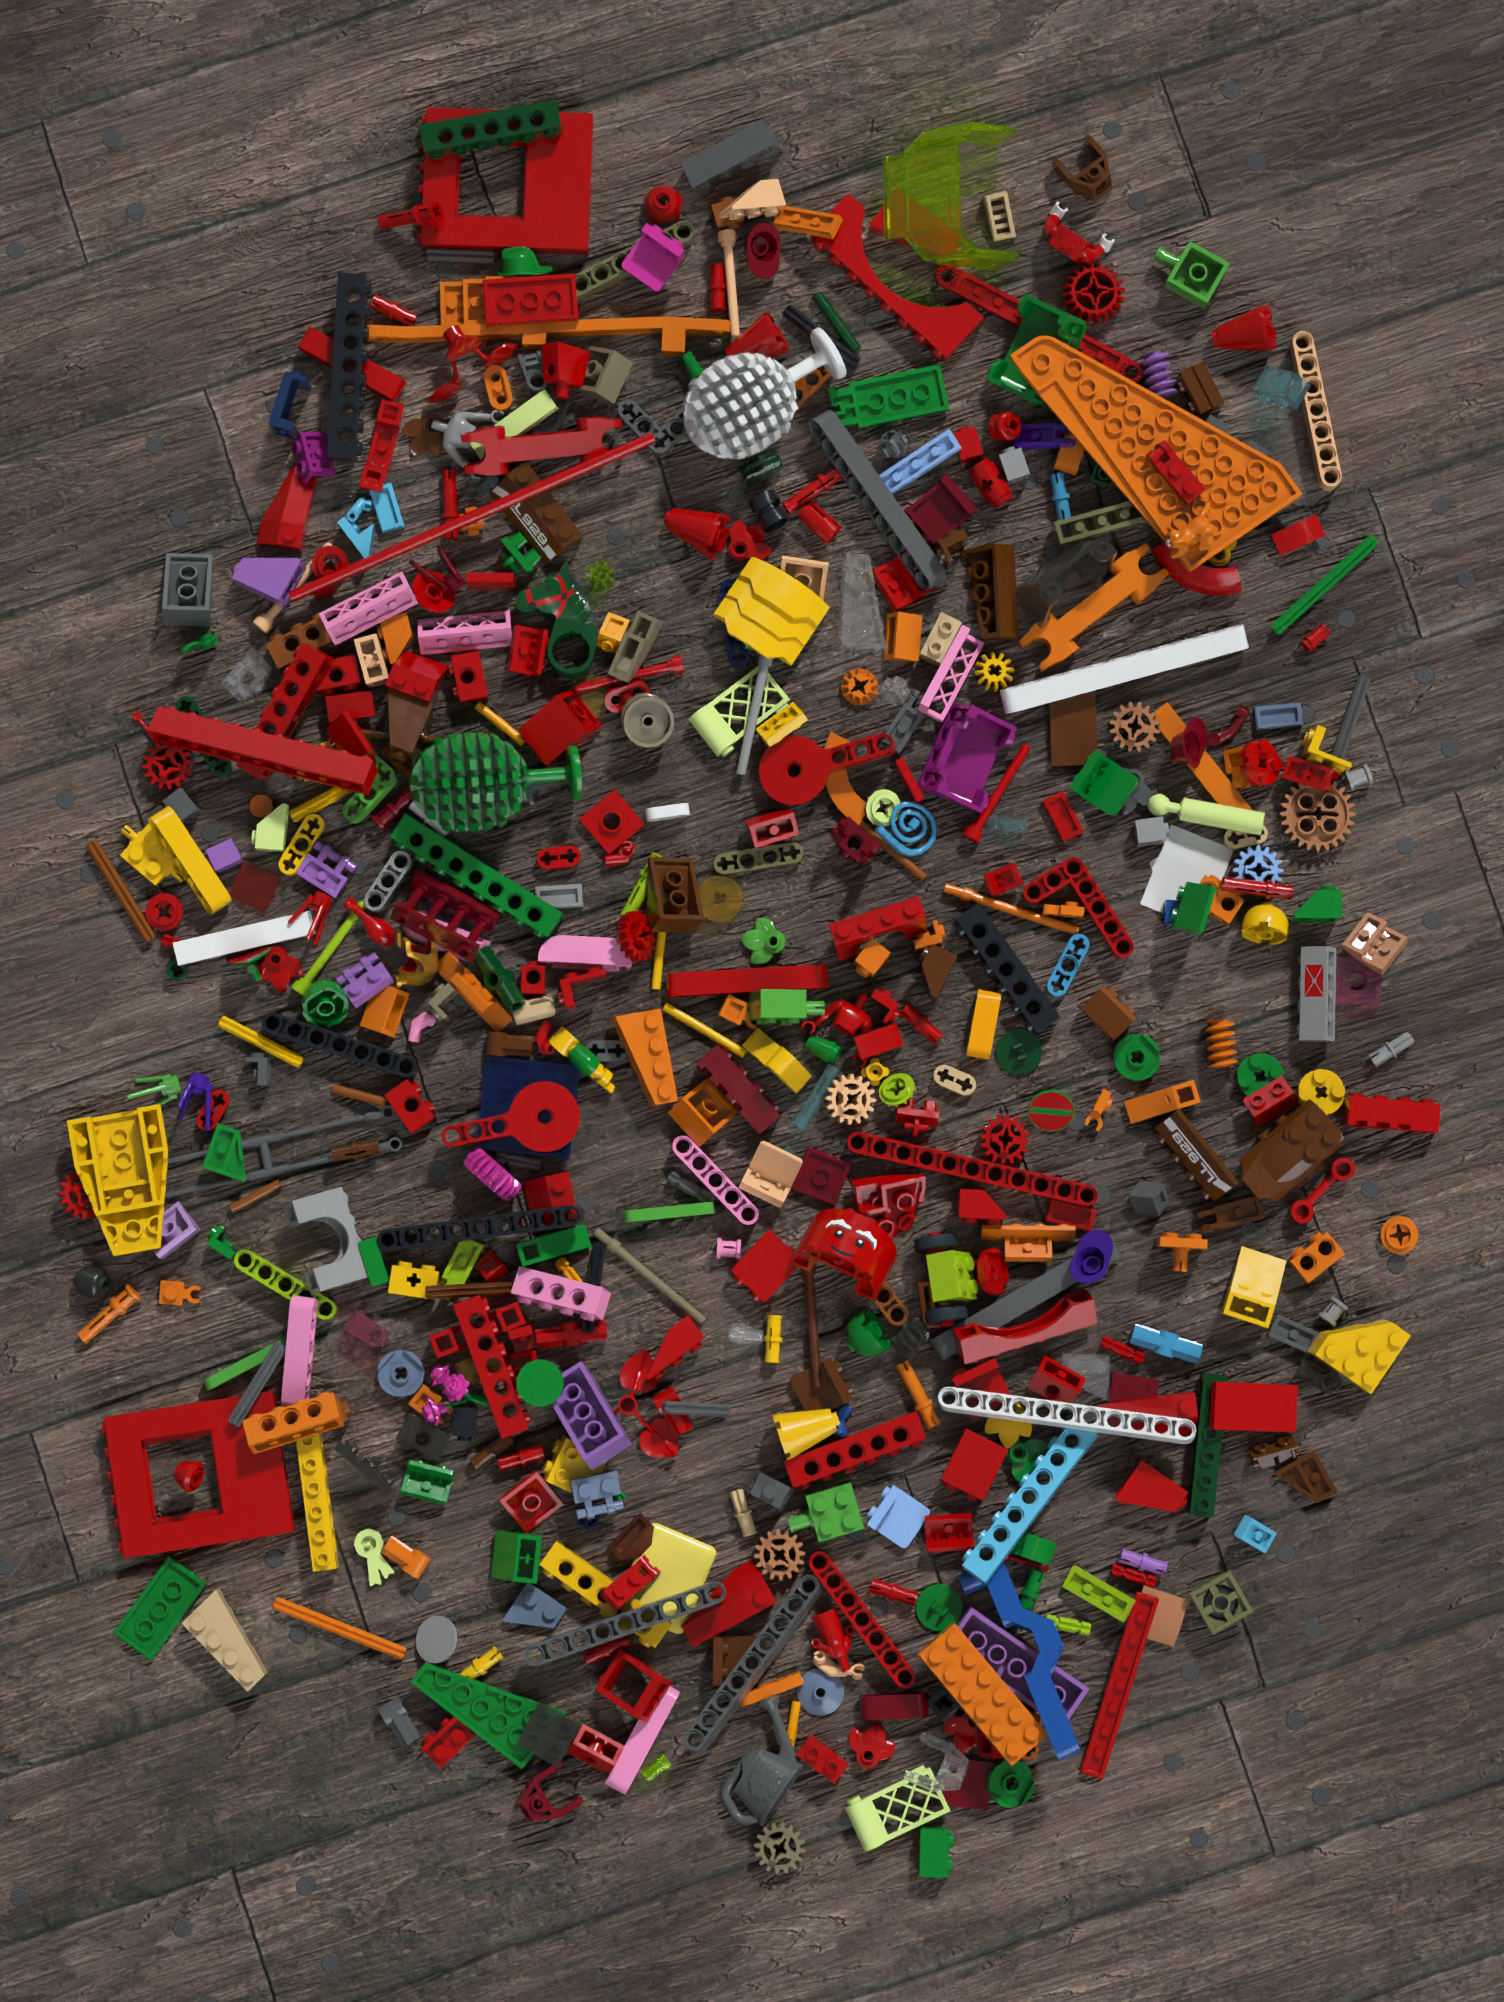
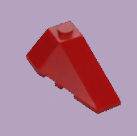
M753 1559L732 1570L721 1582L726 1588V1595L722 1602L695 1611L681 1626L692 1647L776 1603L773 1594ZM716 1587L710 1594V1597L714 1599L719 1598L722 1595L721 1588Z

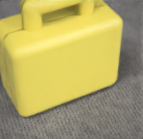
M651 1523L654 1526L652 1545L643 1555L661 1573L635 1596L637 1600L647 1604L705 1584L716 1557L715 1548L661 1524ZM641 1557L634 1558L632 1565H634ZM642 1568L639 1570L644 1577L647 1575ZM689 1594L686 1597V1602L689 1606H695L699 1597L696 1594ZM666 1602L663 1606L667 1614H673L677 1611V1606L674 1602ZM625 1604L619 1610L624 1612L630 1610L628 1604ZM692 1613L669 1620L672 1625L668 1631L675 1634L683 1633L684 1631L681 1626ZM641 1617L642 1620L649 1622L647 1618Z

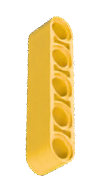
M167 806L148 818L152 830L206 911L212 915L231 903L232 900L228 891L174 810Z

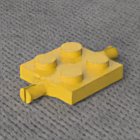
M149 823L138 833L134 832L128 825H125L124 829L122 828L120 832L131 841L128 847L121 853V858L154 886H157L170 874L180 883L183 882V879L185 880Z

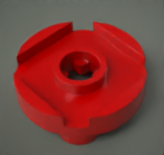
M1267 739L1249 742L1244 745L1240 752V758H1242L1243 765H1240V770L1249 784L1263 787L1271 785L1276 781L1279 771L1283 768V761ZM1259 759L1262 763V767H1259Z

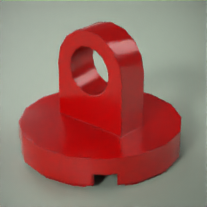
M997 1248L984 1249L979 1255L978 1261H974V1268L976 1267L978 1272L977 1285H981L982 1289L989 1295L1002 1294L1004 1292L1003 1287L1007 1286L1009 1281L1007 1261L1001 1257L1000 1253L1002 1252Z

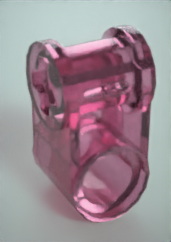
M356 1308L342 1327L352 1336L375 1348H381L388 1342L389 1335L387 1331ZM380 1331L381 1341L373 1342L374 1337L371 1336L372 1333Z

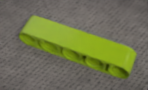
M241 1250L234 1257V1264L239 1270L290 1301L293 1295L300 1296L303 1291H310L306 1283L253 1251ZM244 1254H249L252 1258V1262L248 1267H243L240 1263L241 1256ZM264 1266H269L272 1270V1275L269 1279H263L260 1275V1271ZM284 1278H288L292 1282V1287L287 1292L283 1291L280 1287V1283ZM321 1292L312 1295V1298H317L318 1318L326 1320L332 1319L337 1315L338 1306L334 1300ZM325 1302L330 1303L332 1306V1312L328 1316L323 1315L320 1311L321 1305Z

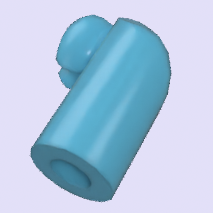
M365 497L359 498L347 512V519L354 522L359 518L363 510L371 511L373 501Z

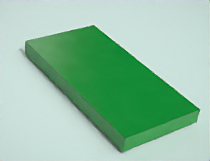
M169 1555L113 1634L152 1661L208 1583Z

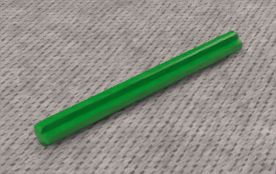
M1371 535L1365 538L1270 626L1271 630L1275 634L1281 635L1378 546L1379 543L1376 538Z

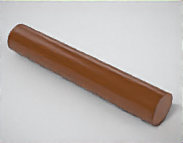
M334 1084L332 1088L333 1094L385 1107L387 1102L385 1097Z
M277 1179L232 1203L229 1207L234 1214L282 1188V1185Z

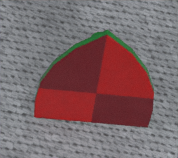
M272 945L226 958L227 964H247V971L251 974L253 982L259 981L262 977L256 960L267 954L271 950Z

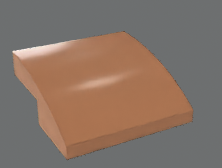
M1367 912L1343 942L1342 948L1362 964L1383 975L1408 943V937L1388 928L1387 921Z
M1142 1586L1141 1592L1159 1598L1147 1639L1173 1648L1189 1600Z

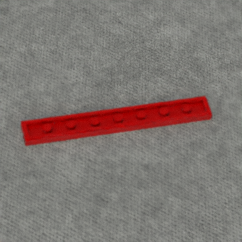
M1139 1591L1135 1593L1134 1599L1136 1602L1127 1618L1080 1768V1773L1102 1780L1159 1602L1158 1597Z

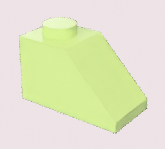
M282 803L257 824L256 830L252 831V844H255L256 850L285 852L289 818L288 804Z

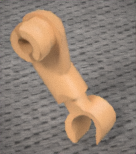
M818 1650L814 1653L813 1663L828 1676L846 1677V1675H851L855 1680L862 1679V1674L855 1673L854 1671H864L865 1667L863 1664H855L850 1670L842 1673L840 1665L831 1660L824 1651Z

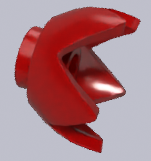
M660 185L654 187L646 194L643 206L647 210V215L652 225L663 221L678 223L684 200L681 194L674 188ZM666 199L668 202L666 205H660L659 200Z

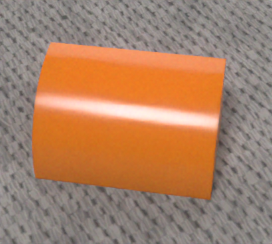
M904 612L887 614L883 660L919 662L923 616Z
M391 986L386 987L368 1000L360 1026L394 1038L410 994Z

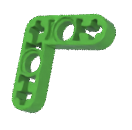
M378 756L374 757L378 772L381 770L385 775H389L391 779L388 782L386 780L383 781V778L377 773L371 789L376 791L374 799L366 800L364 798L365 794L356 792L343 807V815L351 823L356 824L364 820L397 783V774ZM359 799L367 805L365 808L358 802ZM352 808L357 809L359 813L356 816L354 814L351 815L350 810Z

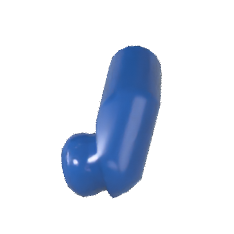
M846 1403L836 1411L840 1425L836 1426L837 1432L832 1435L838 1439L846 1437L847 1430L845 1429L844 1420L853 1412Z

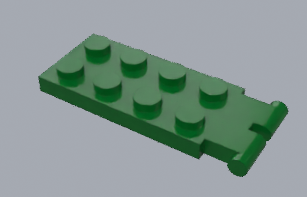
M940 364L850 382L849 388L836 390L835 386L826 388L830 408L840 407V411L834 413L845 428L858 425L859 430L949 411Z

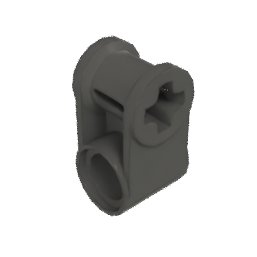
M540 348L536 349L534 353L518 354L522 373L525 375L530 393L535 396L543 389L548 391L549 386L546 382L540 387H533L531 385L536 379L544 381Z

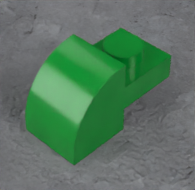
M1026 1532L1011 1552L1027 1559L1050 1565L1057 1543Z

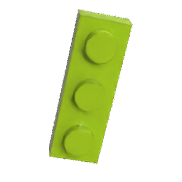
M1076 1565L1072 1566L1062 1586L1122 1622L1127 1620L1136 1602L1135 1599Z

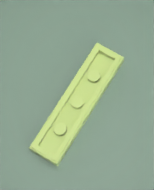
M543 389L494 426H505L506 437L524 435L559 408L548 392ZM471 442L470 445L481 460L484 455L483 446L477 442Z

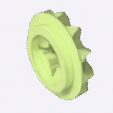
M890 790L874 791L871 796L867 797L868 801L864 806L867 813L866 817L874 825L889 826L891 812L895 806L900 804V800ZM880 801L882 804H889L884 809L885 815L880 811L875 812L880 807ZM901 809L896 814L895 821L898 819Z

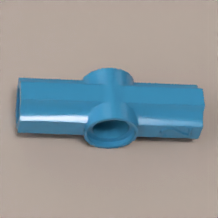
M1140 1324L1134 1325L1129 1341L1131 1344L1153 1350L1154 1353L1170 1358L1176 1357L1198 1364L1203 1348L1202 1344L1180 1338L1179 1335L1160 1329L1157 1331Z

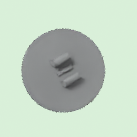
M432 1616L426 1619L419 1627L416 1635V1648L421 1658L434 1664L442 1663L453 1654L456 1648L457 1631L454 1624L448 1618Z

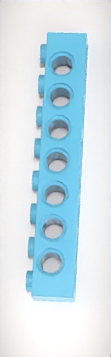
M1061 1427L1064 1430L1059 1438L1054 1436L1047 1446L1050 1450L1045 1456L1040 1455L1033 1464L1035 1467L1031 1475L1026 1473L1020 1481L1019 1485L1021 1488L1016 1494L1012 1492L1004 1503L1007 1505L1002 1513L998 1511L990 1521L993 1525L988 1532L983 1530L976 1540L979 1544L974 1550L969 1549L963 1556L962 1561L964 1563L962 1567L964 1570L986 1586L1099 1436L1098 1432ZM1068 1437H1075L1078 1440V1444L1075 1447H1068L1065 1444V1440ZM1059 1455L1063 1457L1064 1463L1061 1466H1054L1050 1461L1051 1458ZM1040 1474H1046L1049 1476L1050 1481L1046 1485H1040L1036 1480ZM1032 1493L1035 1495L1036 1500L1032 1504H1026L1022 1500L1024 1494ZM1011 1512H1019L1022 1518L1019 1522L1012 1523L1009 1521L1008 1515ZM999 1530L1005 1531L1008 1535L1007 1539L1003 1542H998L994 1539V1534ZM984 1549L991 1550L993 1553V1557L988 1561L982 1560L979 1556L980 1552Z

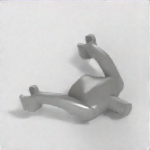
M497 409L492 411L491 414L456 412L450 418L448 424L434 419L431 428L444 433L443 448L458 465L464 468L463 465L471 463L456 448L468 450L471 442H462L460 436L462 433L476 430V426L468 421L492 422L495 425L499 421L495 420L493 416L495 414L504 416V413ZM470 474L472 480H481L479 477H475L473 474Z

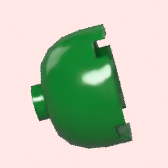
M316 981L305 990L302 996L303 1015L314 1026L319 1027L318 1024H326V1027H332L344 1020L348 1014V997L344 989L334 981Z
M863 1309L850 1319L846 1328L848 1338L846 1343L851 1351H856L862 1356H877L890 1348L889 1336L884 1338L881 1330L885 1328L878 1317L872 1311L868 1310L865 1312L866 1309Z

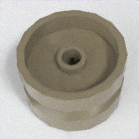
M647 692L639 693L629 698L622 707L620 714L621 727L627 737L636 745L646 748L656 747L664 743L672 734L674 727L673 713L668 704L659 696ZM646 717L652 718L651 721H648V724H644Z

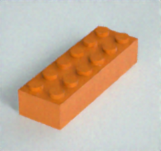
M955 1623L947 1626L916 1653L1009 1765L1013 1766L1048 1735Z

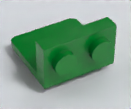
M1095 749L1086 759L1081 771L1073 778L1069 788L1109 816L1115 817L1138 785L1139 779Z

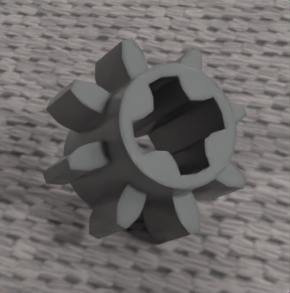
M890 430L882 435V444L878 447L887 458L891 456L892 459H898L906 453L905 446L909 442L901 431Z

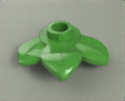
M757 918L755 922L756 929L745 932L740 940L745 947L753 950L750 959L752 964H765L772 959L774 953H779L785 948L786 937L781 931L775 929L772 921L766 918ZM776 937L777 944L772 946L771 939Z

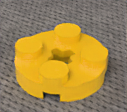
M1323 1069L1311 1071L1304 1075L1298 1084L1299 1104L1302 1105L1310 1099L1326 1115L1332 1114L1343 1103L1345 1087L1341 1079L1332 1071ZM1317 1087L1320 1089L1325 1087L1326 1098L1320 1097L1318 1099L1315 1089Z

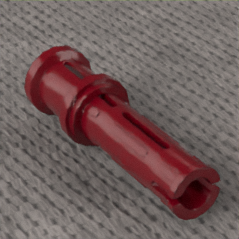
M409 787L392 802L387 801L385 807L378 814L370 817L383 832L387 831L386 827L396 818L400 819L401 815H403L402 812L413 802Z

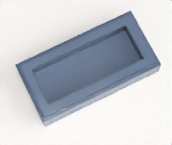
M1301 702L1254 707L1256 731L1303 726Z

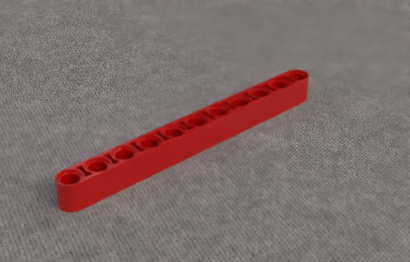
M854 1132L847 1139L848 1149L852 1153L1080 1206L1093 1205L1098 1198L1097 1190L1093 1186L862 1132ZM859 1136L863 1139L864 1146L861 1149H854L851 1146V1139L853 1137ZM880 1141L886 1144V1153L879 1155L874 1151V1144ZM906 1147L910 1152L909 1158L906 1160L899 1159L897 1157V1149ZM928 1152L932 1155L933 1161L930 1165H923L920 1162L921 1153ZM947 1157L953 1158L955 1161V1168L951 1171L946 1170L942 1165L943 1160ZM968 1163H975L978 1166V1173L975 1176H970L966 1173L965 1167ZM991 1168L1000 1170L1001 1178L998 1181H992L989 1178L988 1172ZM1015 1173L1021 1174L1024 1177L1023 1185L1015 1186L1011 1181L1012 1175ZM1039 1178L1044 1179L1047 1183V1188L1043 1192L1037 1191L1034 1186L1035 1181ZM1060 1184H1066L1069 1187L1070 1193L1067 1197H1062L1058 1194L1057 1188ZM1083 1189H1088L1092 1192L1093 1198L1090 1202H1084L1081 1199L1080 1194Z

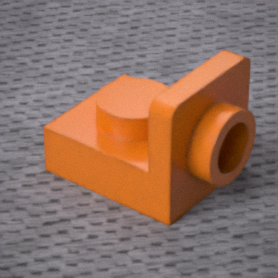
M937 920L932 921L934 935H930V932L917 935V939L913 940L915 952L924 950L925 947L930 948L932 944L936 946L942 945V939L946 938L943 925H938Z

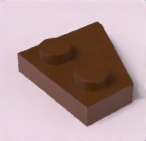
M1315 1450L1274 1471L1276 1476L1291 1484L1292 1487L1304 1493L1316 1503L1338 1492Z

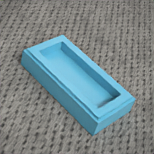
M392 483L385 484L382 493L369 490L382 533L386 534L405 528Z

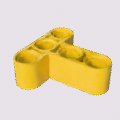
M759 1028L742 1044L750 1054L778 1076L796 1094L812 1077L792 1054L782 1046L780 1047Z

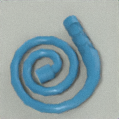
M913 801L902 802L895 806L891 812L890 825L893 833L898 839L907 843L919 841L924 837L927 830V821L916 810L909 809L903 811L899 816L898 825L903 831L911 832L920 825V820L922 824L920 833L915 837L909 838L901 835L897 830L895 819L898 811L904 807H914L920 809L930 821L931 836L928 842L919 849H910L895 839L882 825L878 826L875 832L895 852L910 857L921 855L932 846L936 839L937 827L935 819L923 805ZM907 815H915L919 818V820H917L913 817V819L907 824L908 827L904 825V818Z

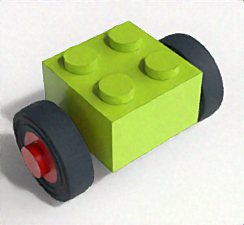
M932 1232L928 1233L927 1236L914 1240L916 1253L930 1254L926 1255L932 1299L933 1302L940 1303V1307L925 1312L926 1324L950 1327L954 1326L957 1322L968 1319L966 1306H952L949 1304L977 1300L978 1285L976 1280H974V1260L970 1253L950 1250L957 1247L955 1234Z

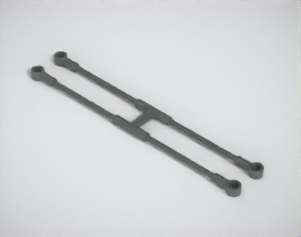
M386 1105L380 1110L367 1112L365 1115L285 1133L281 1131L241 1140L242 1149L259 1146L264 1168L248 1172L246 1181L290 1173L292 1170L333 1161L332 1156L292 1165L285 1164L273 1167L268 1146L270 1143L361 1121L368 1122L383 1118L390 1120L395 1117L396 1111L392 1106ZM387 1108H391L393 1111L390 1117H386L384 1114ZM393 1137L387 1142L379 1143L381 1152L390 1150L397 1152L403 1146L402 1141L397 1137ZM394 1140H398L400 1143L397 1149H393L391 1146ZM208 1150L168 1158V1164L204 1157ZM229 1178L165 1192V1200L170 1197L242 1181Z

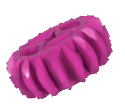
M476 1147L464 1160V1165L504 1201L510 1202L522 1188L519 1181L481 1148Z

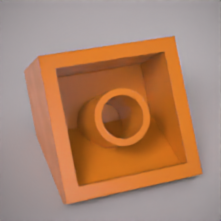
M706 1078L685 1095L668 1114L693 1142L700 1147L736 1116L738 1111L711 1081Z

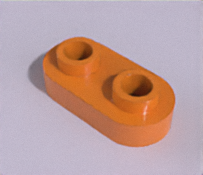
M491 365L484 372V381L489 401L494 410L497 409L504 412L510 409L513 404L507 374L503 367ZM492 376H500L499 381H492ZM504 397L506 399L505 403L499 404L497 402L498 398Z

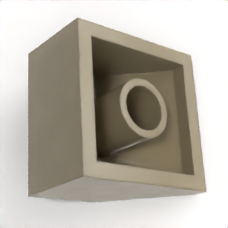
M585 345L583 350L589 351L590 357L584 383L581 387L570 389L598 401L615 404L633 362L615 350Z

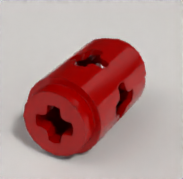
M989 458L982 460L969 469L971 479L987 504L991 505L993 509L998 508L1013 497L1012 489L995 463L991 462Z

